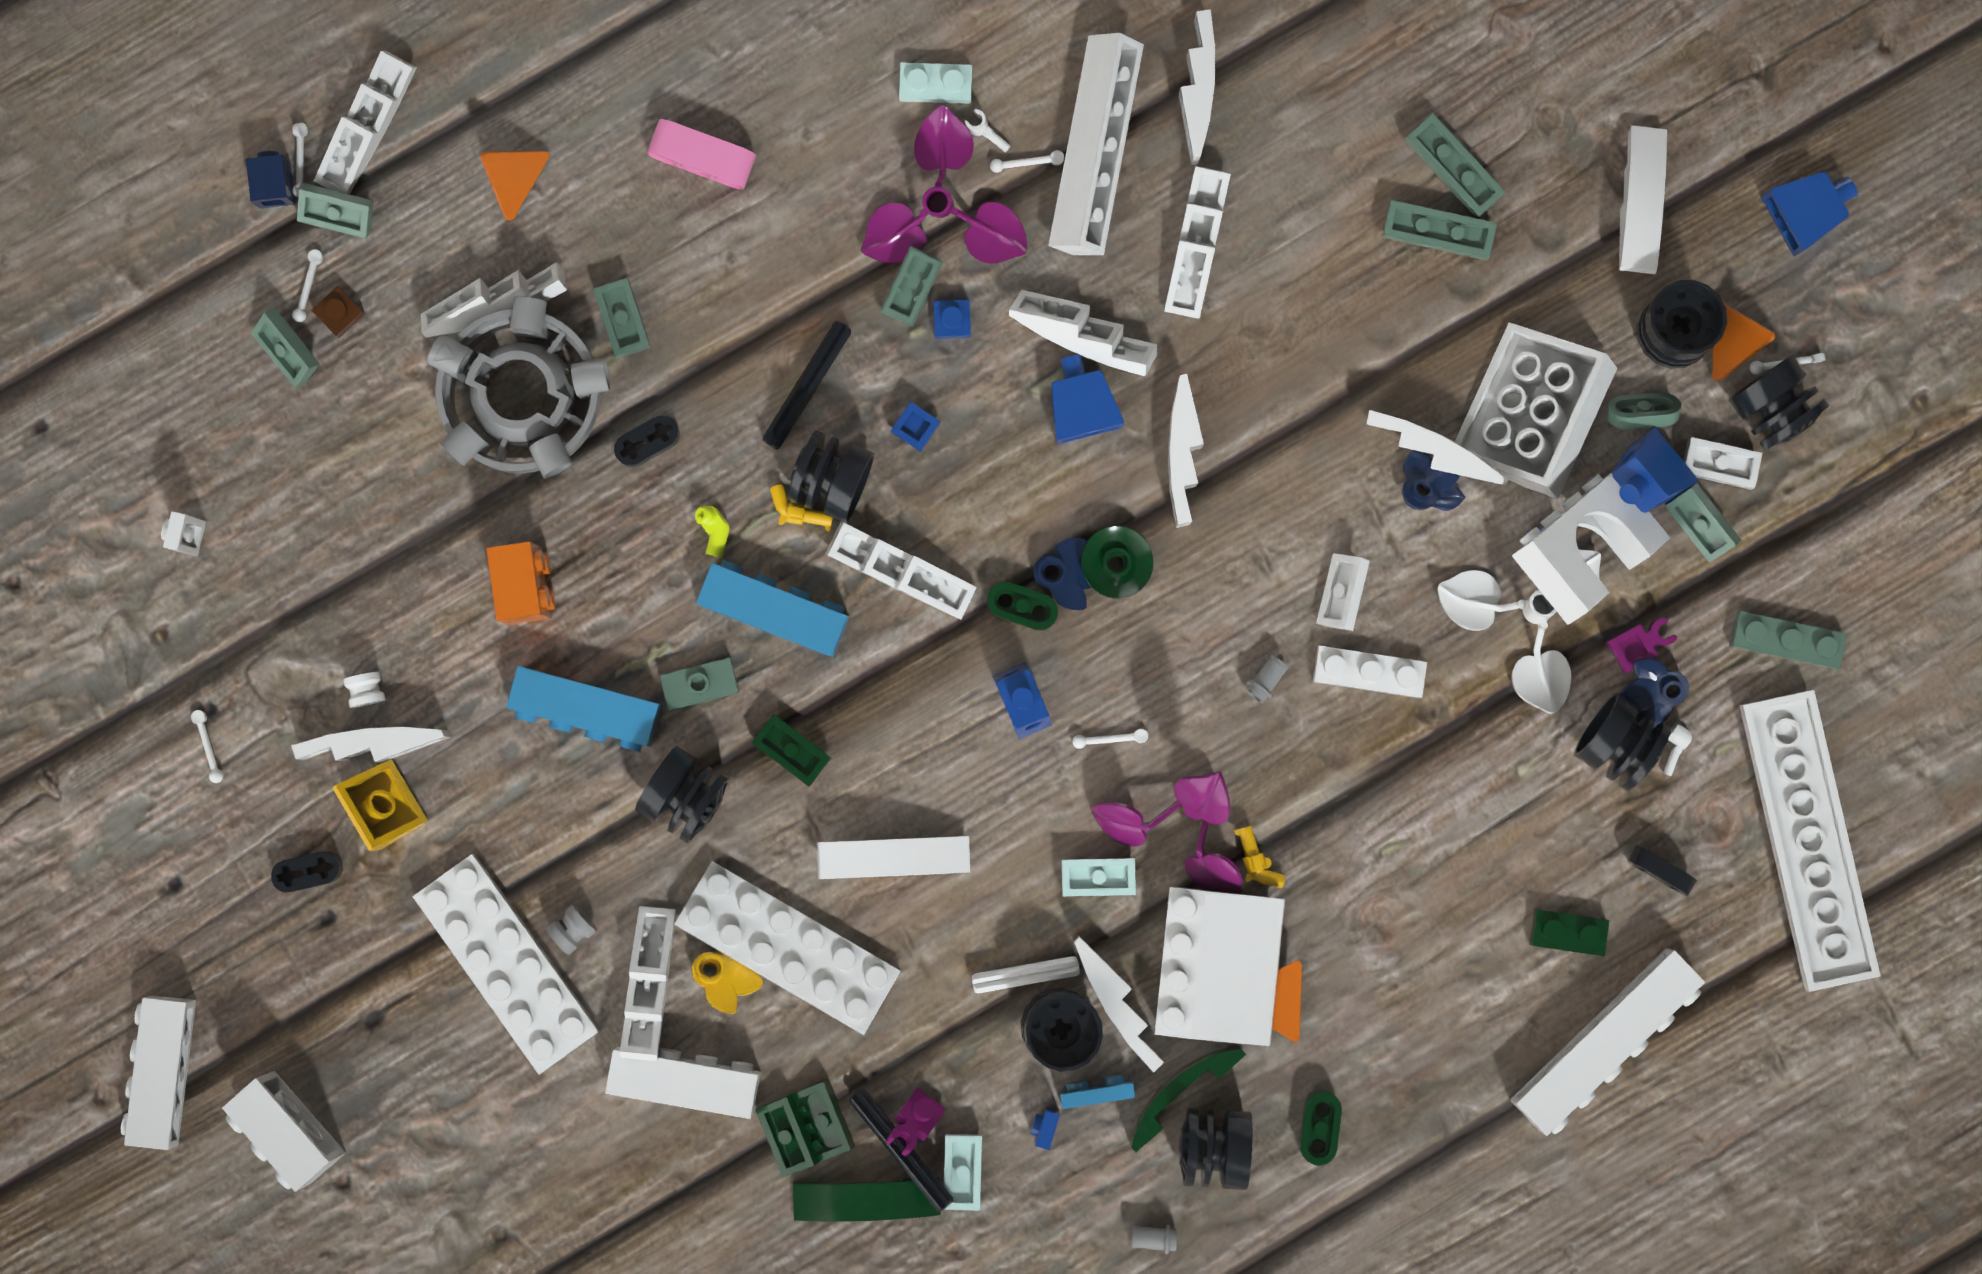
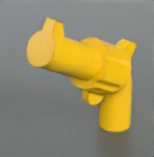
M783 484L775 485L769 489L775 508L780 514L778 525H783L786 522L803 525V522L824 526L827 532L831 531L833 518L825 515L824 511L806 508L805 504H802L801 501L799 504L792 501L789 503Z
M1252 825L1233 830L1235 835L1240 836L1245 857L1242 858L1247 873L1244 881L1256 880L1261 884L1282 889L1285 883V875L1265 870L1271 866L1272 862L1269 858H1265L1263 853H1259Z

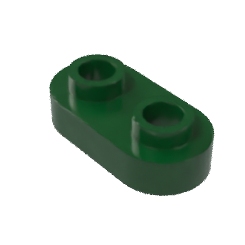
M1010 582L998 583L988 593L987 603L989 610L998 618L1037 631L1050 628L1057 619V605L1048 595ZM1003 594L1011 596L1013 600L1011 606L1007 608L1001 607L998 603L999 597ZM1037 606L1044 607L1047 611L1046 617L1036 619L1032 613L1033 609Z
M1320 1090L1310 1094L1304 1103L1299 1149L1306 1161L1317 1166L1331 1162L1338 1148L1342 1106L1338 1098L1328 1091ZM1321 1102L1327 1103L1328 1112L1325 1115H1318L1315 1110L1317 1104ZM1315 1139H1321L1324 1142V1147L1319 1152L1311 1149V1143Z

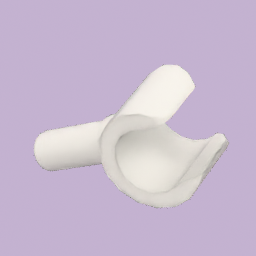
M974 109V114L982 122L978 126H972L965 120L970 133L974 136L983 135L1006 153L1011 145L988 126L986 116L981 110Z
M1675 723L1671 727V734L1668 739L1675 744L1663 771L1664 774L1672 776L1682 750L1692 740L1691 732L1679 723Z

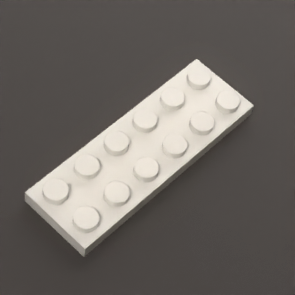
M475 853L469 855L412 896L538 1075L600 1031Z
M713 861L674 924L862 1035L867 1031L901 972Z

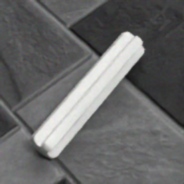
M1070 956L975 973L972 975V983L975 993H983L1079 975L1080 969L1077 957Z

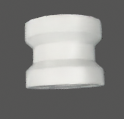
M380 672L364 673L343 679L344 686L350 691L349 708L368 706L386 700L385 694L380 691L378 685L381 680Z

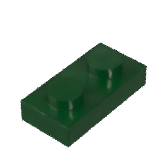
M775 714L770 717L751 742L808 787L813 784L832 759Z
M1534 909L1530 945L1605 956L1610 920Z

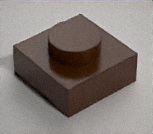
M339 286L335 287L311 310L338 338L365 315Z

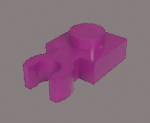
M1667 618L1653 621L1646 633L1641 624L1606 642L1623 674L1634 669V661L1658 657L1654 646H1667L1677 640L1676 635H1671L1666 639L1659 636L1658 629L1661 625L1668 622Z
M916 1088L894 1118L901 1125L896 1126L890 1132L886 1143L890 1145L896 1137L903 1138L906 1141V1147L902 1155L907 1156L915 1148L917 1137L922 1141L928 1137L946 1108L919 1088Z

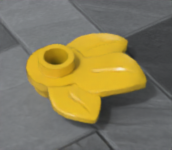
M718 950L716 952L700 954L692 964V977L699 986L705 988L708 1003L720 1012L727 1014L736 1013L738 1005L737 996L752 994L763 986V980L759 974ZM712 965L716 968L717 973L714 976L708 977L703 973L704 967Z

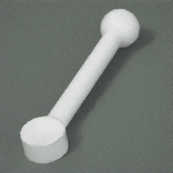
M296 123L292 128L293 134L296 137V185L292 191L297 198L299 197V188L303 185L304 137L308 134V128L304 123Z
M1056 150L1049 156L1010 161L994 159L990 163V169L995 173H999L1004 168L1052 163L1055 166H1059L1064 162V154Z
M313 249L308 253L309 269L298 308L292 313V317L296 322H303L306 319L305 307L316 267L323 261V254L317 249Z
M1819 353L1799 357L1796 360L1799 364L1825 361V354ZM1784 360L1767 363L1753 361L1750 364V371L1755 375H1759L1763 370H1769Z
M196 710L191 714V720L194 724L198 725L211 770L209 779L213 783H219L223 779V772L217 767L206 730L205 722L207 721V715L204 711Z
M1138 729L1135 733L1096 737H1085L1078 734L1073 738L1072 743L1077 749L1084 748L1088 744L1133 740L1137 743H1145L1148 739V733L1144 729Z

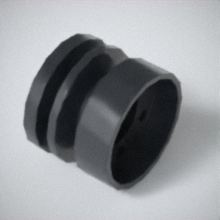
M1678 280L1665 286L1641 313L1637 324L1638 342L1644 354L1655 364L1669 369L1686 368L1697 363L1722 338L1727 325L1726 307L1720 295L1709 285L1696 280ZM1680 325L1683 331L1675 333L1672 327Z
M1793 355L1771 368L1728 400L1742 419L1759 413L1762 417L1751 430L1753 435L1760 433L1768 427L1772 432L1760 441V445L1764 450L1790 441L1813 425L1820 414L1830 406L1825 398L1811 406L1807 404L1806 401L1819 391L1816 386L1800 393L1796 389V386L1807 374Z
M815 430L808 443L802 448L794 465L788 500L799 504L808 490L805 507L812 509L821 496L826 497L824 514L848 523L866 485L875 453L851 444L843 457L837 456L839 439L832 437L825 450H823L826 434Z
M1615 693L1601 707L1584 731L1575 748L1574 756L1593 769L1599 768L1608 759L1611 760L1606 772V778L1615 780L1620 776L1618 786L1629 791L1653 769L1660 759L1671 734V727L1665 723H1659L1654 727L1656 717L1651 714L1635 724L1634 721L1638 714L1639 706L1620 693Z
M675 746L653 774L642 792L635 810L654 823H657L667 812H670L673 816L667 831L674 833L684 821L686 825L680 839L690 843L696 834L704 830L714 817L723 801V795L730 779L720 774L711 786L707 785L714 769L707 767L696 778L692 773L695 769L697 758L680 747Z
M1065 988L1047 989L1035 995L1025 1007L1020 1021L1021 1037L1033 1057L1045 1067L1059 1072L1077 1070L1088 1064L1098 1053L1103 1039L1102 1021L1096 1009L1077 992ZM1061 1019L1064 1024H1068L1067 1027L1063 1028L1064 1035L1058 1036L1055 1031L1050 1030L1056 1026L1055 1020Z
M1187 1108L1186 1118L1181 1127L1179 1139V1165L1182 1171L1184 1186H1193L1196 1170H1201L1202 1187H1208L1212 1172L1219 1171L1222 1188L1247 1190L1252 1161L1253 1124L1251 1112L1226 1110L1222 1126H1215L1212 1109H1206L1203 1125H1199L1198 1109Z

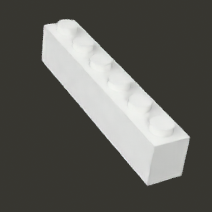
M1121 33L1088 36L1048 245L1071 255H1104L1144 46V44Z
M1666 948L1528 1081L1510 1101L1541 1133L1546 1136L1551 1132L1557 1134L1569 1123L1570 1119L1567 1116L1577 1107L1580 1109L1584 1108L1595 1098L1596 1093L1594 1090L1603 1081L1609 1083L1614 1080L1623 1069L1620 1065L1630 1055L1634 1058L1642 1053L1649 1044L1647 1039L1656 1030L1662 1032L1674 1021L1675 1017L1672 1014L1682 1005L1685 1007L1689 1006L1700 996L1701 991L1699 988L1705 981L1675 950Z

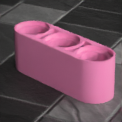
M659 119L647 150V154L654 159L740 190H744L757 156L743 147L665 119Z

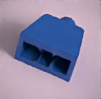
M1820 172L1775 187L1764 194L1761 199L1793 257H1795L1849 216L1844 203L1856 197L1858 191L1854 182L1849 177L1833 184L1826 172Z
M1073 355L1061 359L1060 363L1065 379L1052 382L1051 384L1056 444L1059 445L1122 429L1124 426L1123 417L1102 371L1085 373L1081 355Z
M1656 427L1628 446L1612 471L1613 478L1621 487L1619 490L1621 499L1627 504H1635L1643 513H1647L1671 501L1699 481Z
M1026 662L992 676L1018 739L1052 726L1047 708Z

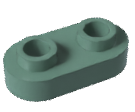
M1668 393L1617 396L1608 403L1607 420L1611 425L1620 430L1648 427L1663 428L1673 425L1679 420L1681 402L1677 397Z

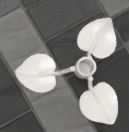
M1579 550L1584 561L1599 578L1601 553L1592 550ZM1478 570L1462 572L1438 585V596L1444 611L1456 624L1472 631L1488 629L1494 622L1495 611L1503 612L1518 608L1523 610L1524 617L1529 622L1538 624V632L1533 648L1534 656H1524L1516 662L1512 670V685L1518 696L1525 702L1546 713H1556L1563 706L1569 694L1571 669L1567 659L1556 650H1550L1541 655L1540 649L1544 632L1548 627L1547 620L1556 613L1554 607L1541 591H1535L1527 600L1520 599L1518 602L1498 605L1497 603L1501 597L1499 584L1493 576Z

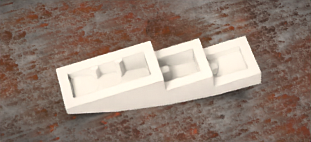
M1211 9L1196 12L1194 24L1199 48L1188 49L1186 60L1191 85L1181 87L1179 92L1191 165L1199 163L1210 123L1213 102L1215 42Z
M386 50L380 51L367 83L360 85L348 115L341 117L314 182L329 190L345 194L351 193L395 115L417 69L416 66Z
M1631 125L1628 132V164L1624 171V202L1620 209L1619 270L1647 274H1656L1665 195L1667 129Z
M1195 165L1166 299L1165 312L1200 318L1231 176L1229 172Z
M557 262L528 280L517 270L489 288L479 278L421 314V333L425 337L461 332L469 324L485 315L501 310L513 309L515 296L548 301L567 290L565 272Z
M1021 290L1011 306L1009 316L1074 353L1107 366L1146 376L1157 356V344L1123 337L1122 324L1089 317L1090 305Z
M1187 374L1180 375L1177 382L1170 416L1168 442L1169 491L1176 528L1192 523L1185 489L1196 487L1198 484L1191 451L1201 449L1204 445Z
M1369 410L1367 425L1402 432L1399 447L1434 454L1431 469L1507 486L1508 478L1480 456L1451 439L1410 421Z
M840 522L825 555L960 620L977 588L916 556L910 555L880 539H876L844 522Z
M413 727L365 728L325 735L291 745L295 758L300 760L332 750L335 761H345L371 751L375 762H384L451 737L447 730Z
M969 836L817 842L818 879L970 873Z
M639 906L629 968V985L624 1010L625 1020L620 1046V1058L657 1061L676 909Z
M1078 935L1074 939L1075 946L1086 975L1105 1012L1128 1045L1154 1073L1164 1061L1138 1036L1148 1025L1123 1000L1132 988Z

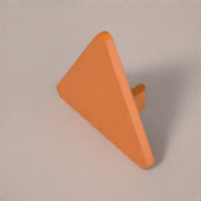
M547 151L482 152L480 156L505 219L512 221L549 159Z
M1725 303L1727 325L1722 338L1713 346L1712 378L1715 381H1722L1775 339L1773 331Z
M1297 960L1278 970L1272 1029L1292 1042H1297L1300 1039L1302 963Z

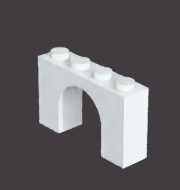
M1612 473L1605 478L1597 474L1581 487L1585 491L1583 495L1577 491L1564 501L1561 506L1565 510L1561 513L1556 509L1540 523L1544 528L1540 531L1535 527L1519 540L1523 546L1512 555L1567 625L1589 612L1610 593L1579 552L1576 542L1577 526L1588 528L1599 534L1629 570L1654 554L1670 539L1669 535L1650 512L1643 513L1635 504H1627L1621 499L1619 494L1621 487L1613 478Z

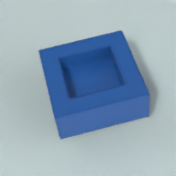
M970 300L933 301L935 339L971 338Z
M910 401L890 432L921 453L941 424V421Z
M1045 1106L1043 1115L1036 1113L1030 1135L1036 1136L1035 1146L1050 1150L1060 1116L1059 1110Z

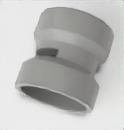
M574 903L565 910L563 918L559 921L554 920L545 928L552 940L568 955L578 948L580 940L589 938L597 931L590 918Z

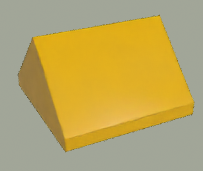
M392 759L332 787L369 851L382 850L428 821Z

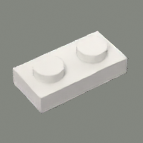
M1691 437L1688 439L1683 461L1697 478L1752 490L1756 486L1763 453Z
M171 511L170 519H166L162 526L161 538L164 540L163 547L184 554L198 556L206 521Z
M1333 553L1316 624L1353 631L1369 567V560L1362 557Z

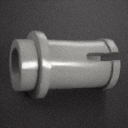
M1270 655L1268 661L1253 680L1249 679L1247 681L1249 686L1245 691L1260 703H1263L1266 699L1270 700L1272 698L1270 693L1289 670V667L1280 659Z
M1133 1225L1132 1249L1164 1250L1165 1254H1169V1251H1176L1177 1229H1170V1225H1166V1228Z

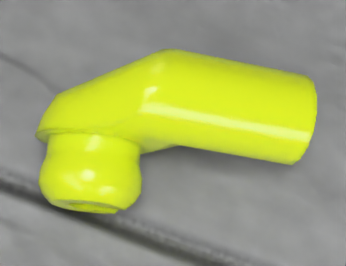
M701 506L695 512V520L698 524H701L709 535L705 554L723 558L730 531L729 524L717 508Z

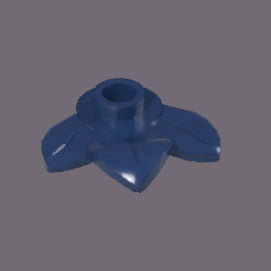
M1412 450L1403 464V471L1407 479L1402 487V496L1405 503L1415 510H1426L1430 507H1435L1443 511H1449L1459 506L1465 499L1463 492L1454 486L1460 475L1431 469L1433 459L1425 452ZM1416 487L1423 488L1426 491V496L1420 495Z
M1081 538L1063 540L1058 544L1053 554L1042 556L1034 567V578L1038 585L1046 590H1051L1056 603L1070 610H1084L1087 608L1084 590L1091 588L1086 582L1081 569V556L1086 545V540ZM1048 566H1055L1058 569L1059 574L1055 579L1046 577L1045 569Z
M1645 658L1634 661L1633 667L1638 679L1625 686L1620 691V694L1639 706L1637 723L1645 716L1651 714L1656 717L1655 727L1669 718L1673 706L1680 704L1686 699L1689 693V682L1682 673L1675 670H1667L1661 661ZM1670 685H1677L1674 693L1666 694V690Z

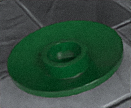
M1111 526L1098 531L1087 541L1081 556V569L1086 582L1100 595L1113 599L1127 598L1139 592L1149 581L1153 571V554L1147 541L1138 532L1127 527ZM1116 557L1121 560L1122 567L1120 570L1111 569L1109 566L1111 558Z

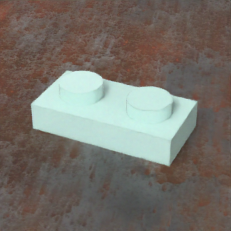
M900 62V101L971 104L972 65Z
M1135 858L1062 860L1063 897L1136 895Z
M945 1134L944 1187L953 1197V1202L944 1210L980 1211L982 1135Z

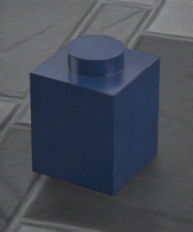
M262 151L257 153L256 158L246 159L250 201L259 209L295 205V197L292 191L291 162L283 155H279L277 151Z

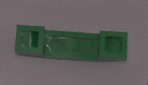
M1239 1046L1220 1049L1201 1056L1172 1075L1150 1098L1136 1122L1130 1139V1146L1135 1153L1163 1129L1162 1124L1155 1117L1162 1109L1208 1068L1220 1079L1246 1055Z
M905 1178L902 1181L793 1183L795 1221H879L930 1217L941 1214L940 1211L933 1207L911 1178Z

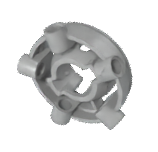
M515 296L513 309L497 311L477 319L465 327L454 340L445 335H440L434 342L429 352L427 363L438 369L435 384L436 404L442 424L448 433V436L440 444L461 465L464 466L473 458L481 464L499 471L510 473L540 471L543 478H548L566 470L573 464L570 456L581 447L591 433L600 408L601 392L610 391V379L605 359L594 360L587 346L572 329L556 318L545 314L546 301L531 297ZM506 329H510L516 336L548 340L549 331L558 335L552 341L549 348L532 342H514L494 349L487 356L482 353L477 354L473 350L489 336ZM566 341L577 350L583 362L571 364L574 386L570 385L566 378V374H569V368L557 355ZM511 360H525L536 365L546 378L547 393L559 399L556 409L550 418L538 412L524 420H509L498 415L488 401L487 387L485 386L492 371L497 370L505 362ZM457 380L470 386L469 400L472 404L477 423L487 434L501 442L496 458L487 455L493 446L465 420L461 423L459 422L455 408V386ZM576 395L582 401L590 400L584 421L572 415ZM571 421L573 424L581 427L576 435L566 444L564 438L559 433ZM537 437H544L535 442L534 444H531V439ZM512 446L529 447V451L535 461L508 462L505 460L509 453V447Z

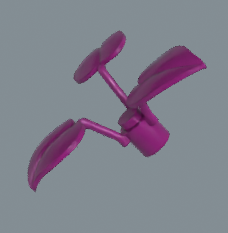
M939 106L924 120L914 143V155L919 166L927 171L939 169V176L935 182V187L928 189L923 196L922 204L924 209L914 219L912 210L904 204L888 203L879 207L871 216L867 226L865 239L861 247V252L864 255L881 262H903L910 246L922 251L926 245V234L918 225L929 214L936 218H944L950 213L972 224L966 231L965 244L969 253L975 259L984 263L994 264L1023 256L1027 252V237L1024 227L1011 209L1000 203L986 202L979 207L975 219L955 208L953 196L943 188L946 168L958 170L964 167L974 151V142L970 131L946 106Z
M1221 771L1208 775L1180 778L1174 785L1177 801L1147 823L1143 822V816L1138 810L1126 804L1103 802L1096 803L1091 807L1095 820L1110 838L1125 846H1140L1147 839L1145 831L1152 830L1182 805L1184 813L1194 820L1203 819L1196 847L1197 856H1188L1184 862L1185 869L1190 878L1204 890L1242 894L1243 880L1236 865L1223 855L1213 852L1205 854L1204 843L1209 823L1222 824L1227 821L1230 815V798Z

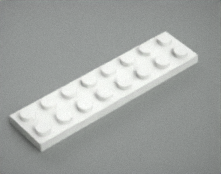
M1809 690L1739 705L1805 991L1811 992L1880 977L1815 691Z

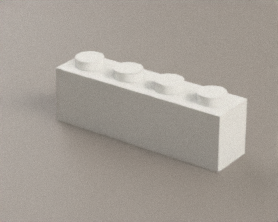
M152 995L143 997L142 1003L137 1005L135 1024L139 1025L137 1040L133 1041L130 1050V1060L134 1062L133 1076L128 1078L125 1091L126 1098L130 1099L128 1113L124 1114L121 1123V1134L125 1135L124 1145L169 1150L179 1145L196 1000Z
M620 1047L613 1049L605 1094L751 1119L754 1115L761 1071L753 1070L754 1064L732 1061L731 1066L717 1064L718 1058L707 1055H696L695 1060L681 1058V1051L660 1048L657 1061L620 1058Z

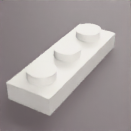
M1318 646L1313 682L1422 698L1427 662Z

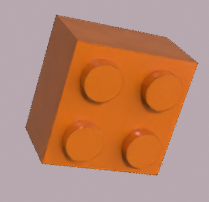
M530 541L486 548L496 621L507 625L552 619L551 610L556 609V600L553 588L548 589L546 574H551L548 552L543 553L542 547Z

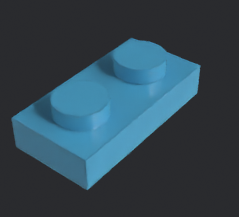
M1113 1075L1102 1078L1103 1084L1088 1086L1087 1080L1067 1083V1089L1060 1090L1062 1109L1135 1098L1133 1082L1131 1079L1125 1080L1124 1075Z

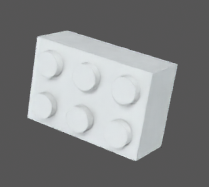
M275 1071L255 1078L222 1107L227 1113L226 1121L236 1132H243L252 1142L250 1148L253 1153L262 1161L268 1160L275 1168L276 1172L274 1175L280 1184L287 1189L292 1188L295 1192L313 1183L346 1153Z

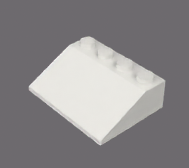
M1509 322L1455 442L1480 456L1505 475L1508 480L1525 488L1559 499L1617 367L1606 353Z
M1170 887L1154 1035L1261 1046L1271 1045L1285 899Z

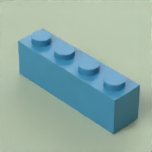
M725 560L722 561L721 566L714 563L711 564L696 601L697 605L826 656L835 657L849 621V617L842 614L845 607L824 600L822 606L808 601L811 594L791 586L789 592H785L775 588L776 580L758 573L755 579L749 578L741 574L742 567Z
M517 666L506 706L507 709L516 711L514 718L535 723L537 717L551 720L550 728L568 733L571 732L572 726L586 730L584 737L605 742L607 736L621 739L620 747L638 752L641 751L642 745L652 746L663 707L661 704Z

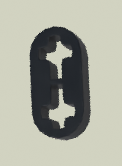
M667 416L654 417L618 438L614 446L615 456L627 467L640 466L674 447L680 438L679 427L673 419ZM659 424H662L665 428L672 427V430L668 433L670 438L668 441L664 442L661 438H657L652 442L649 441L650 437L658 433L656 427ZM630 441L633 445H638L645 441L646 445L636 451L638 455L636 459H632L629 455L623 457L622 453L626 451L625 444Z
M1636 845L1627 861L1637 869L1687 897L1697 882L1691 875Z
M330 851L316 852L278 862L273 867L271 881L273 886L282 892H295L330 884L341 876L343 863L336 853ZM323 857L327 863L332 862L333 869L328 871L327 878H325L324 873L312 874L310 869L311 867L321 865V858ZM286 866H289L290 871L303 870L304 876L294 878L292 886H290L288 881H282L281 874L286 873Z

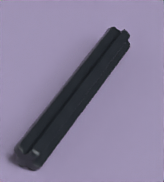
M835 321L765 432L762 440L770 447L779 449L851 335V329L842 322Z
M861 1089L849 1099L853 1108L937 1211L946 1209L953 1202L951 1194L914 1149L907 1156L902 1155L906 1147V1141L903 1138L896 1137L890 1145L886 1143L887 1136L895 1128V1125L866 1090Z

